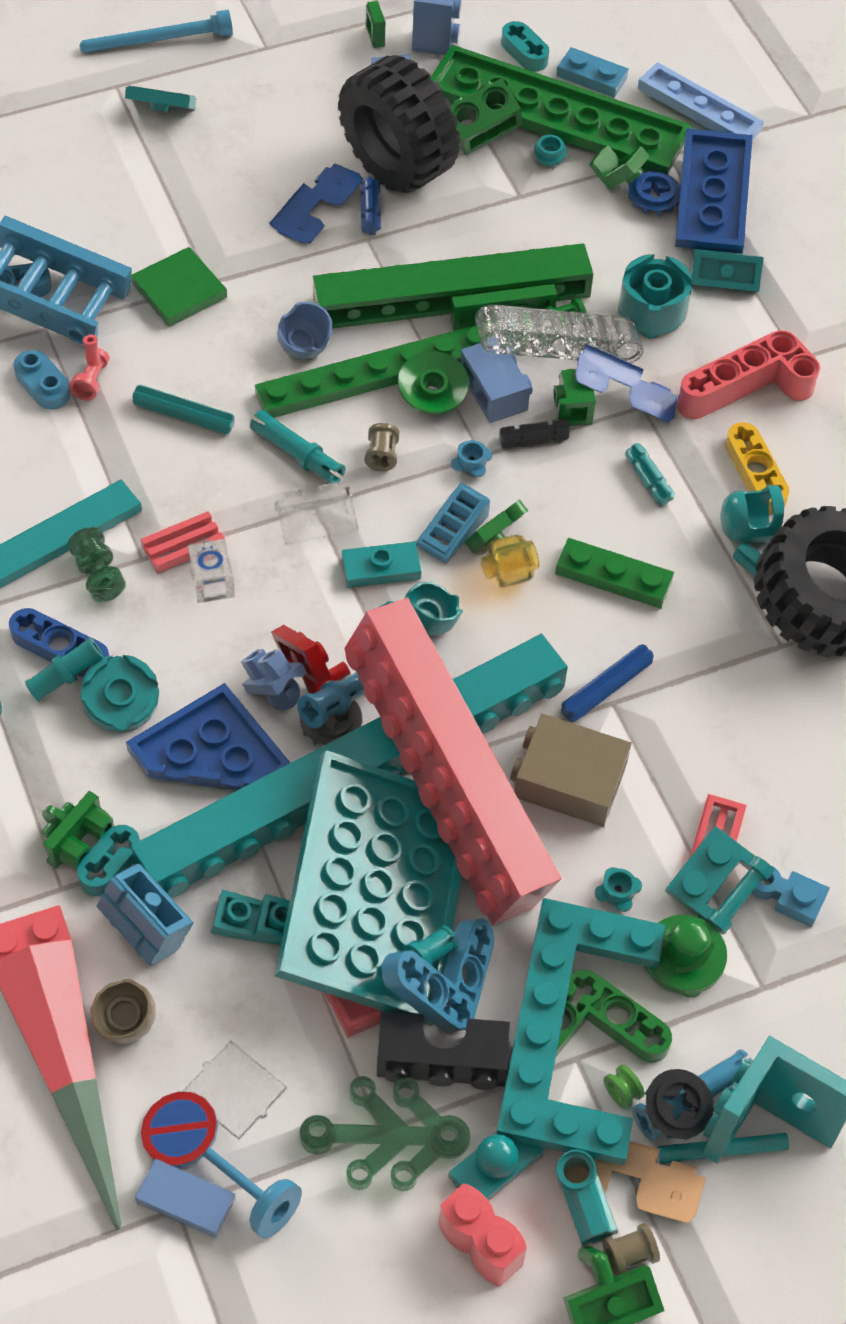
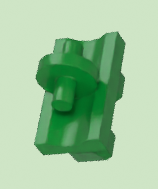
M88 791L75 807L70 802H66L61 809L49 805L42 811V816L48 823L41 830L42 835L47 838L43 843V847L49 854V857L46 859L47 863L56 869L61 863L78 869L81 860L90 851V846L81 841L85 835L89 833L100 840L106 831L114 826L113 818L101 808L99 796Z

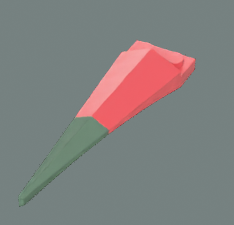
M57 905L0 924V991L44 1078L114 1226L120 1230L121 1218L73 944L61 907Z

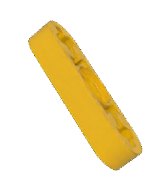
M746 422L733 424L728 430L725 447L748 492L762 490L766 488L767 483L768 485H778L783 495L785 508L789 496V487L759 430L754 425ZM749 441L748 447H746L744 442ZM757 462L764 465L767 470L762 473H756L751 471L747 465ZM771 499L769 501V514H773Z

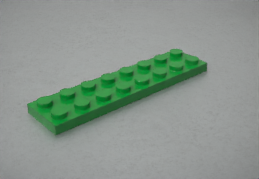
M455 45L450 46L431 76L433 82H437L442 88L441 93L445 98H448L450 103L458 98H466L477 92L485 83L495 82L502 78L521 108L523 125L519 127L542 135L558 136L563 142L595 153H599L602 148L609 145L620 159L642 146L650 157L641 168L648 171L669 174L684 146L686 128L691 129V124ZM494 104V105H492L490 108H491V109H499V108H501L503 105H502V104Z

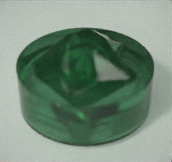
M105 566L97 569L86 581V589L91 598L96 602H107L116 598L123 592L126 586V581L121 571L114 566Z

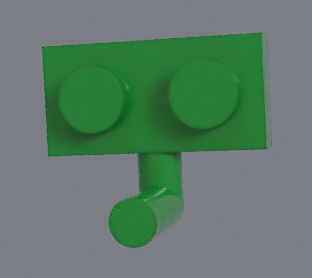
M583 1245L579 1249V1260L592 1267L597 1284L563 1297L571 1324H634L665 1311L650 1267L643 1265L614 1277L605 1253L590 1245Z

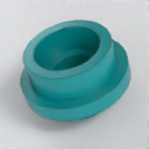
M545 135L535 144L533 154L539 163L553 166L565 160L567 150L560 137Z

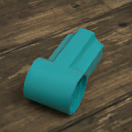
M578 1149L569 1150L564 1153L557 1163V1177L581 1245L595 1244L601 1242L605 1237L617 1234L618 1229L592 1156ZM573 1166H583L589 1171V1176L582 1183H572L565 1177L568 1169Z

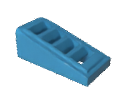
M460 483L418 538L416 546L447 564L464 545V542L488 518L490 509L489 498L466 484ZM456 513L457 515L466 519V521H462L461 519L454 516V514ZM447 525L457 531V533L455 534L443 526ZM435 535L448 541V546L434 539Z

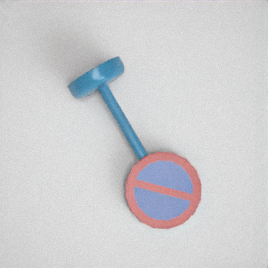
M178 1091L163 1096L154 1103L145 1115L141 1128L143 1147L153 1160L158 1159L174 1167H184L196 1163L204 1156L257 1200L251 1210L249 1221L251 1229L262 1238L271 1237L288 1223L300 1204L302 1197L301 1187L289 1179H282L271 1184L263 1191L216 1153L211 1147L216 1140L218 1121L215 1110L206 1098L194 1092Z

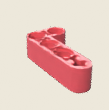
M778 330L685 375L681 381L677 409L686 418L699 419L773 382L789 398L796 401L807 400L814 393L820 372V363L795 335L788 331Z

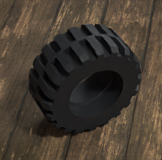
M396 55L382 57L345 81L339 94L338 110L341 112L339 120L341 126L345 129V138L353 148L352 152L363 163L362 167L368 173H372L374 179L379 180L380 184H386L387 189L400 193L415 192L452 168L459 154L460 132L456 129L458 123L456 116L452 115L450 110L451 104L448 98H445L441 93L442 88L439 84L433 82L430 74L424 68H419L418 63Z
M821 506L819 510L811 507L802 510L798 515L790 517L763 550V554L758 559L755 567L757 574L754 577V588L756 591H760L756 598L760 609H766L768 613L765 616L766 620L772 627L776 625L782 631L779 635L789 642L792 639L798 643L797 648L809 652L811 649L817 650V655L830 657L835 652L836 656L843 657L846 656V601L835 599L824 593L811 579L806 562L814 561L827 564L838 570L846 578V508L836 511V506Z

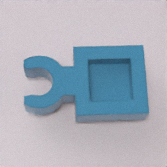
M773 867L774 872L768 878L771 884L763 885L759 883L752 894L759 899L767 900L774 898L778 900L775 911L813 927L830 887L794 871L791 872L787 880L781 877L780 872Z

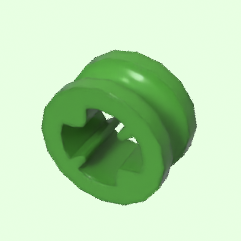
M620 1065L616 1068V1075L608 1074L603 1079L608 1093L623 1109H628L632 1106L633 1098L640 1100L645 1095L640 1080L625 1065Z

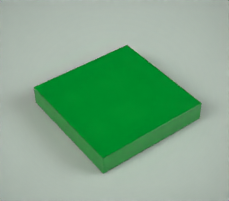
M190 247L182 249L131 275L132 285L168 326L227 298L226 287Z

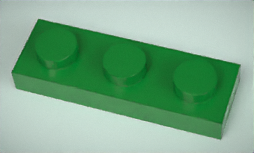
M554 284L452 297L450 321L453 331L518 313L523 322L544 319L543 311L545 307L552 306L556 308V288Z
M568 537L557 562L555 574L661 609L672 583L674 571Z

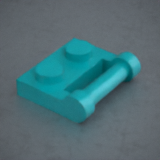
M715 826L669 883L665 892L697 917L713 925L719 933L724 935L732 926L730 920L762 880H768L774 869L764 859L752 854ZM740 863L748 872L719 909H712L707 904Z

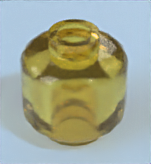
M519 534L491 541L487 545L486 556L481 557V566L487 579L492 578L499 587L507 588L530 581L534 576L535 570L539 568V558L534 543L531 540L526 541Z

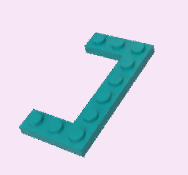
M543 898L496 1130L497 1135H505L513 1141L562 1152L578 1149L587 1152L593 1159L625 1165L633 1118L549 1100L548 1096L575 951L657 969L665 930L664 924Z

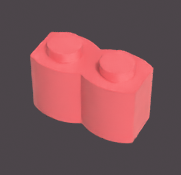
M463 1183L441 1203L438 1222L441 1232L452 1246L464 1253L470 1254L474 1267L486 1280L495 1285L502 1286L523 1266L527 1250L523 1236L512 1223L494 1214L490 1202L480 1191Z

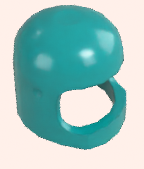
M768 485L759 491L744 492L739 490L730 493L724 499L720 513L721 526L726 537L732 542L740 544L745 542H770L783 523L784 501L781 489L778 485ZM771 499L773 518L769 524V501Z

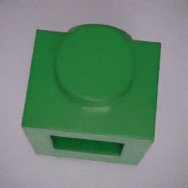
M576 369L561 370L558 376L559 385H554L553 388L554 405L558 407L556 420L566 419L569 426L592 425L596 404L594 390L577 382L575 376Z

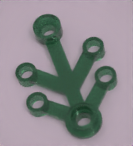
M366 1076L357 1077L351 1082L350 1099L354 1104L363 1106L381 1125L332 1124L325 1116L313 1115L305 1119L300 1127L302 1147L307 1152L315 1155L326 1153L334 1143L381 1144L364 1160L357 1159L348 1165L346 1180L349 1186L355 1190L368 1188L372 1183L373 1176L408 1145L424 1147L410 1161H399L391 1169L390 1180L392 1186L398 1191L403 1192L411 1190L415 1186L417 1178L440 1157L445 1159L457 1158L467 1150L470 1143V1130L467 1124L462 1119L453 1115L440 1116L419 1095V1086L411 1078H401L394 1084L393 1099L398 1106L409 1108L425 1127L408 1126L376 1094L374 1081ZM360 1086H365L371 1092L369 1095L361 1097L355 1093V1090ZM402 1088H410L414 1094L409 1098H403L398 1094V1091ZM314 1126H321L325 1129V1133L319 1137L311 1135L309 1131ZM445 1130H451L455 1132L457 1137L452 1141H447L441 1137V1133ZM356 1169H363L367 1172L368 1176L364 1180H356L351 1174ZM405 1170L412 1175V1178L407 1182H402L396 1178V1174L399 1171Z

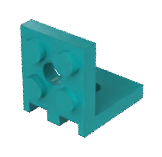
M769 1035L753 1061L747 1058L743 1060L732 1080L734 1083L731 1088H726L713 1110L715 1113L703 1132V1135L709 1138L702 1155L718 1164L754 1104H757L827 1147L832 1148L846 1123V1080Z

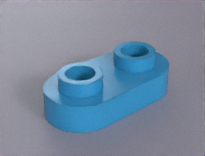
M30 350L19 354L15 358L13 365L15 377L39 406L46 409H58L67 404L71 396L69 382L44 353Z

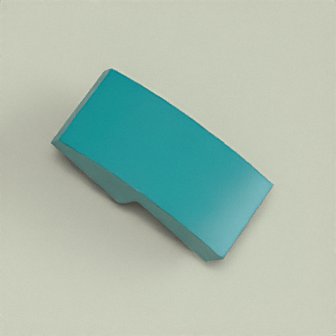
M222 889L210 933L253 942L281 944L290 900L265 894L263 899L259 900Z

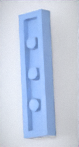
M658 62L639 78L637 89L711 131L753 135L752 140L762 131L764 121Z

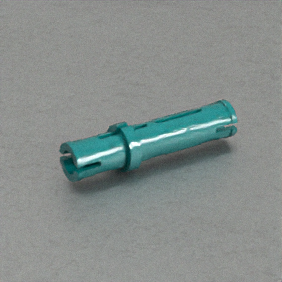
M260 410L254 415L264 422L265 425L251 419V430L259 433L291 457L298 460V465L304 470H312L331 486L336 485L341 479L331 473L330 470L344 476L346 467L343 464L338 463L323 453V448L315 442L310 444L269 415L265 410Z

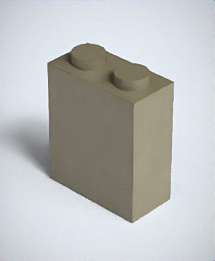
M541 713L537 726H529L522 747L527 749L524 759L517 757L513 765L510 780L516 782L514 792L520 800L605 827L628 763L632 742Z

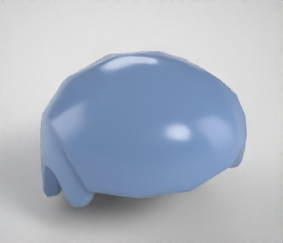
M298 302L286 315L281 317L277 331L278 342L285 352L297 359L314 358L321 354L328 346L331 339L333 321L327 310L318 304Z

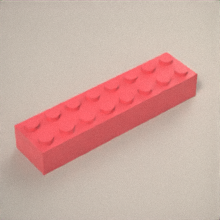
M408 598L367 611L344 648L347 663L351 669L357 672L363 684L367 700L374 704L382 719V727L385 734L393 740L400 753L403 768L408 773H411L419 788V796L422 803L430 809L438 824L440 837L445 843L449 844L456 857L457 868L462 877L467 879L472 887L479 910L484 915H487L492 926L532 910L562 878Z

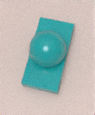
M493 1134L484 1138L473 1153L450 1170L448 1178L457 1188L463 1183L476 1188L489 1201L543 1156L544 1150L540 1146L513 1141L505 1135Z

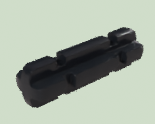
M566 419L552 420V424H548V421L518 425L519 429H515V426H507L499 429V441L502 448L517 447L516 443H520L521 446L550 442V438H554V441H562L569 438L570 429Z

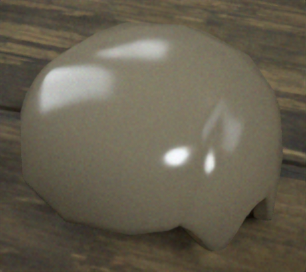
M124 979L106 985L96 994L90 1009L92 1023L98 1034L105 1040L119 1045L139 1041L149 1033L156 1018L155 1002L147 988L131 979Z

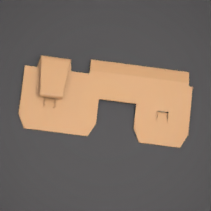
M633 1141L629 1143L625 1165L593 1159L604 1192L608 1188L612 1171L641 1179L636 1195L638 1210L687 1224L696 1215L706 1179L704 1176L696 1175L697 1167L677 1161H672L670 1167L657 1164L658 1148ZM573 1166L568 1169L565 1177L572 1183H582L589 1176V1171L583 1166Z

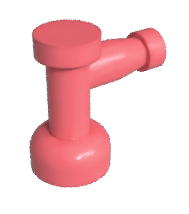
M87 335L83 338L84 347L86 348L87 366L84 372L76 374L69 384L71 393L77 398L86 401L93 400L99 391V384L96 378L101 368H105L110 360L108 353L98 348V339L95 335Z

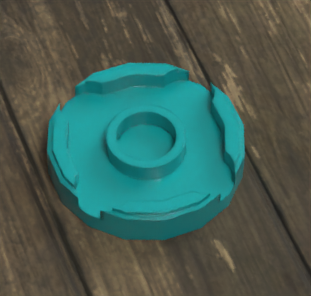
M111 655L103 657V659L91 665L83 677L80 698L84 712L93 723L108 731L126 732L138 729L150 720L157 708L159 688L156 675L145 662L134 656L123 655V657H113Z

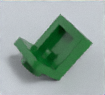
M607 145L600 150L589 165L610 190L623 181L629 184L637 179L644 171L641 166L650 156L641 146L620 159L611 147Z

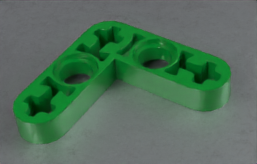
M582 969L571 974L564 1014L569 1017L571 1024L568 1028L560 1031L556 1057L586 1020L646 1062H658L667 1056L672 1043V1033L662 1020L595 972ZM586 985L592 988L591 994H584L577 1002V1007L575 1008L571 1003L575 999L577 987L582 989ZM612 1007H621L628 1012L630 1019L625 1024H614L607 1018L606 1012ZM636 1021H640L639 1030L636 1029L634 1035L631 1036L629 1033L632 1032ZM654 1034L660 1037L658 1044L654 1043L651 1047L644 1044L646 1037L650 1038Z

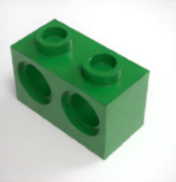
M502 78L495 82L485 83L477 92L466 98H458L451 103L450 110L452 115L456 116L458 123L456 129L460 132L459 146L465 155L523 125L521 108ZM494 104H502V105H503V106H502L501 108H499V109H491V108H490V107H491L492 105H494ZM465 120H474V122L469 125L461 124Z

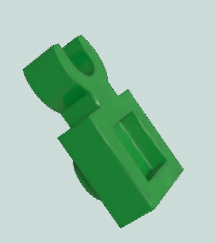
M520 499L517 500L506 510L475 531L464 543L473 554L483 546L488 551L506 538L502 531L519 520L528 512V509Z

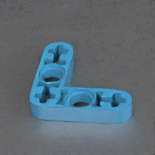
M483 918L461 921L457 925L453 939H458L459 946L454 951L449 952L443 975L411 950L389 953L382 962L381 972L385 985L442 1031L466 1030L467 1018L474 1019L494 947L493 929L489 922ZM463 965L465 966L467 972L466 984L464 983L462 978ZM427 982L431 987L432 995L430 1002L427 999L425 990Z

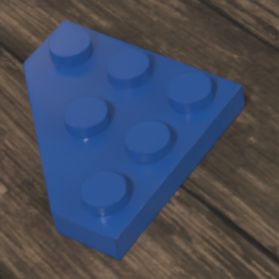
M225 683L126 742L127 751L149 778L239 790L291 763Z

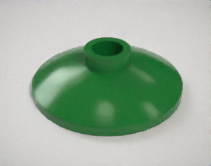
M425 351L413 355L402 365L398 376V388L403 399L412 408L427 414H444L456 409L463 403L469 390V377L464 366L453 356L439 351ZM428 387H436L438 390H429Z

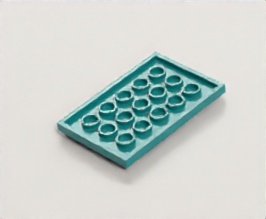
M325 750L320 755L275 977L384 1012L422 1015L391 990L383 986L380 982L383 978L382 976L378 977L377 967L382 965L385 956L389 953L404 951L405 945L412 941L419 942L443 925L453 930L461 874L457 868V859L449 844L445 843L440 837L438 824L430 809L422 803L419 796V788L414 780ZM449 953L432 963V967L442 975ZM427 982L425 990L427 999L430 1002L432 995L431 987ZM424 1017V1024L432 1026L433 1023Z

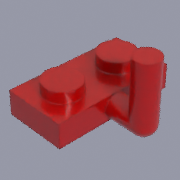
M286 625L271 631L277 648L281 649L289 663H302L307 671V674L302 679L309 693L315 694L320 691L324 683L332 680L340 681L351 674L347 664L343 661L328 669L326 663L329 662V657L325 648L320 642L312 641L302 632H296Z

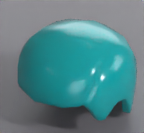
M433 582L417 583L405 595V598H408L428 635H443L450 631L463 612L462 609H459V596L450 595L443 586Z

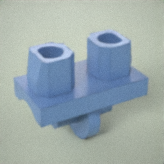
M257 649L241 661L242 666L250 677L242 684L248 694L266 695L269 704L278 710H289L297 704L300 698V688L293 678L303 677L307 674L302 663H289L281 649H274L267 654L264 649Z

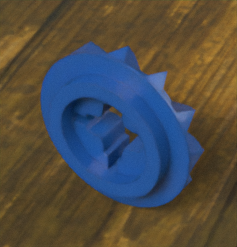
M655 171L644 172L629 184L628 198L633 201L634 208L642 207L644 214L649 211H655L659 216L663 210L671 213L674 206L679 205L680 184L668 174ZM651 188H653L659 198H653V195L650 194Z

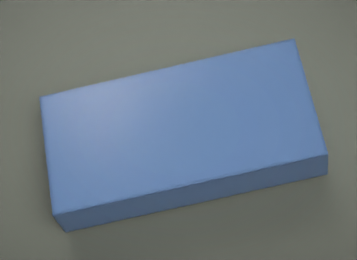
M158 1159L154 1160L135 1197L136 1203L214 1238L217 1237L236 1199L235 1193Z

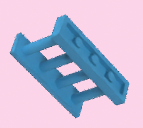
M6 215L1 220L0 248L2 249L0 250V276L14 255L33 261L17 287L0 281V309L68 337L78 344H84L83 338L87 335H95L98 339L99 322L95 321V318L109 295L125 300L131 288L132 268ZM46 268L65 275L49 301L31 294ZM78 281L97 288L81 314L62 307Z

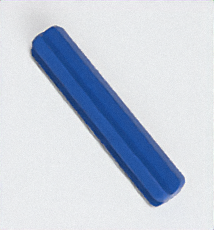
M644 644L635 647L562 702L561 713L570 722L580 719L651 665L654 658L653 652Z

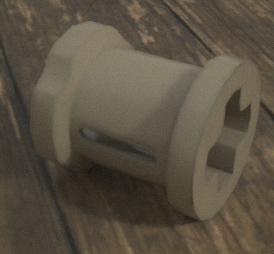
M376 423L369 427L368 440L370 441V447L364 457L365 464L369 468L376 471H389L396 466L397 455L395 453V445L399 442L400 434L396 426L389 423Z
M645 1223L638 1225L637 1231L616 1239L608 1236L602 1240L604 1253L608 1257L615 1276L623 1274L626 1269L646 1261L652 1264L660 1261V1252L656 1239L650 1227Z

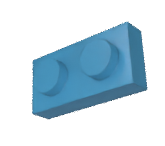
M570 47L557 66L556 76L615 98L628 78L629 68Z

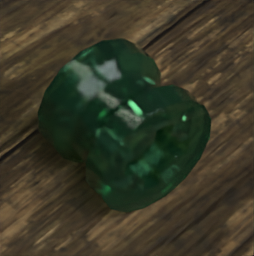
M83 528L74 533L68 540V549L76 557V566L83 574L100 572L107 568L113 560V553L110 547L104 544L105 536L99 528Z

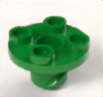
M674 915L658 922L665 925L660 961L657 969L644 966L651 977L667 990L680 993L686 997H696L701 992L714 986L721 978L727 963L726 944L718 930L707 921L691 915Z

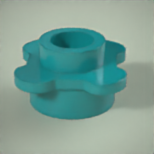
M611 867L605 871L604 881L601 886L596 887L594 894L598 901H607L615 905L618 911L627 912L632 908L634 895L642 890V882L625 869ZM620 887L622 891L616 892L615 888Z

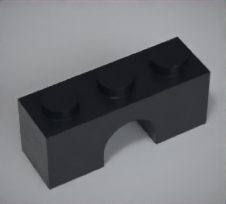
M381 1012L376 1077H385L386 1080L393 1083H406L411 1079L425 1080L432 1085L441 1087L450 1086L453 1083L471 1084L474 1088L481 1090H490L497 1086L505 1087L510 1022L467 1018L465 1037L462 1042L453 1048L442 1049L433 1046L426 1039L423 1031L424 1015Z

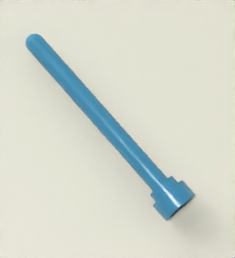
M229 9L216 11V15H210V19L85 39L80 42L79 48L82 52L89 53L213 32V35L219 34L220 37L233 35V27Z

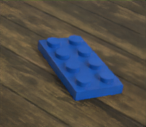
M686 128L675 247L743 253L753 135Z

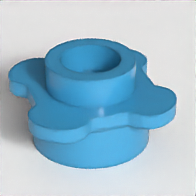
M465 441L459 444L458 455L452 459L451 466L455 471L463 470L474 477H481L486 473L485 465L487 461L492 459V452L479 441Z

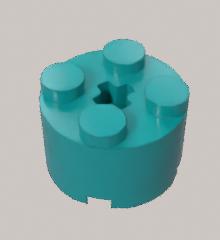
M655 254L640 256L627 265L622 279L618 312L630 327L640 331V334L648 339L657 338L660 334L669 333L682 325L687 316L692 290L691 273L682 262L666 256L665 260L654 259Z

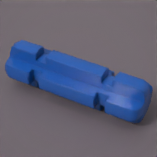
M369 176L365 178V181L361 182V229L365 233L376 235V231L381 229L380 182Z

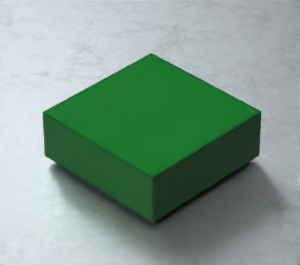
M378 0L370 1L366 4L365 27L374 48L385 46L386 21Z

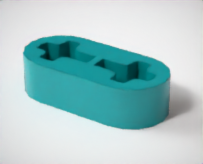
M512 21L503 26L501 45L523 68L529 71H541L547 67L549 47L529 26L519 21Z
M128 825L111 827L78 865L77 875L80 887L86 894L101 896L105 893L104 890L114 875L130 868L134 864L131 845L140 841V838L133 827ZM126 840L129 841V849L121 847L115 853V842L123 844ZM103 868L104 878L95 877L91 881L89 872L92 871L97 874Z

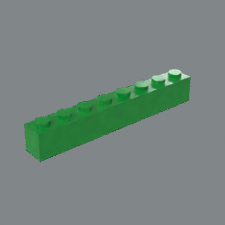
M582 243L313 275V302L327 310L333 321L332 329L448 315L451 314L452 297L496 292L499 290L554 284L557 292V301L591 297L594 273L585 244Z

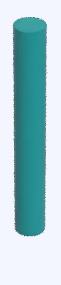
M787 1133L733 1138L722 1157L789 1150ZM708 1141L657 1146L659 1149L658 1161L662 1164L672 1163V1161L708 1159L702 1155Z

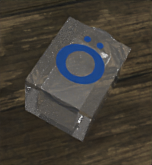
M225 539L205 540L198 544L187 545L189 568L197 603L235 597L234 575Z

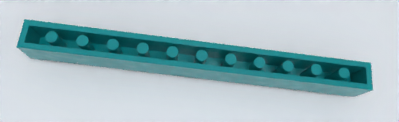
M541 633L454 678L453 681L481 732L487 733L505 718L511 715L519 716L526 712L532 704L541 699H551L558 695L565 687L568 666ZM378 717L131 845L134 865L140 864L171 898L182 894L189 885L202 878L208 879L218 875L225 866L238 859L245 860L254 856L261 847L274 840L282 841L291 836L295 829L305 825L319 757L325 750L397 775L406 771L402 766L400 753L393 740L385 734L382 727V719Z

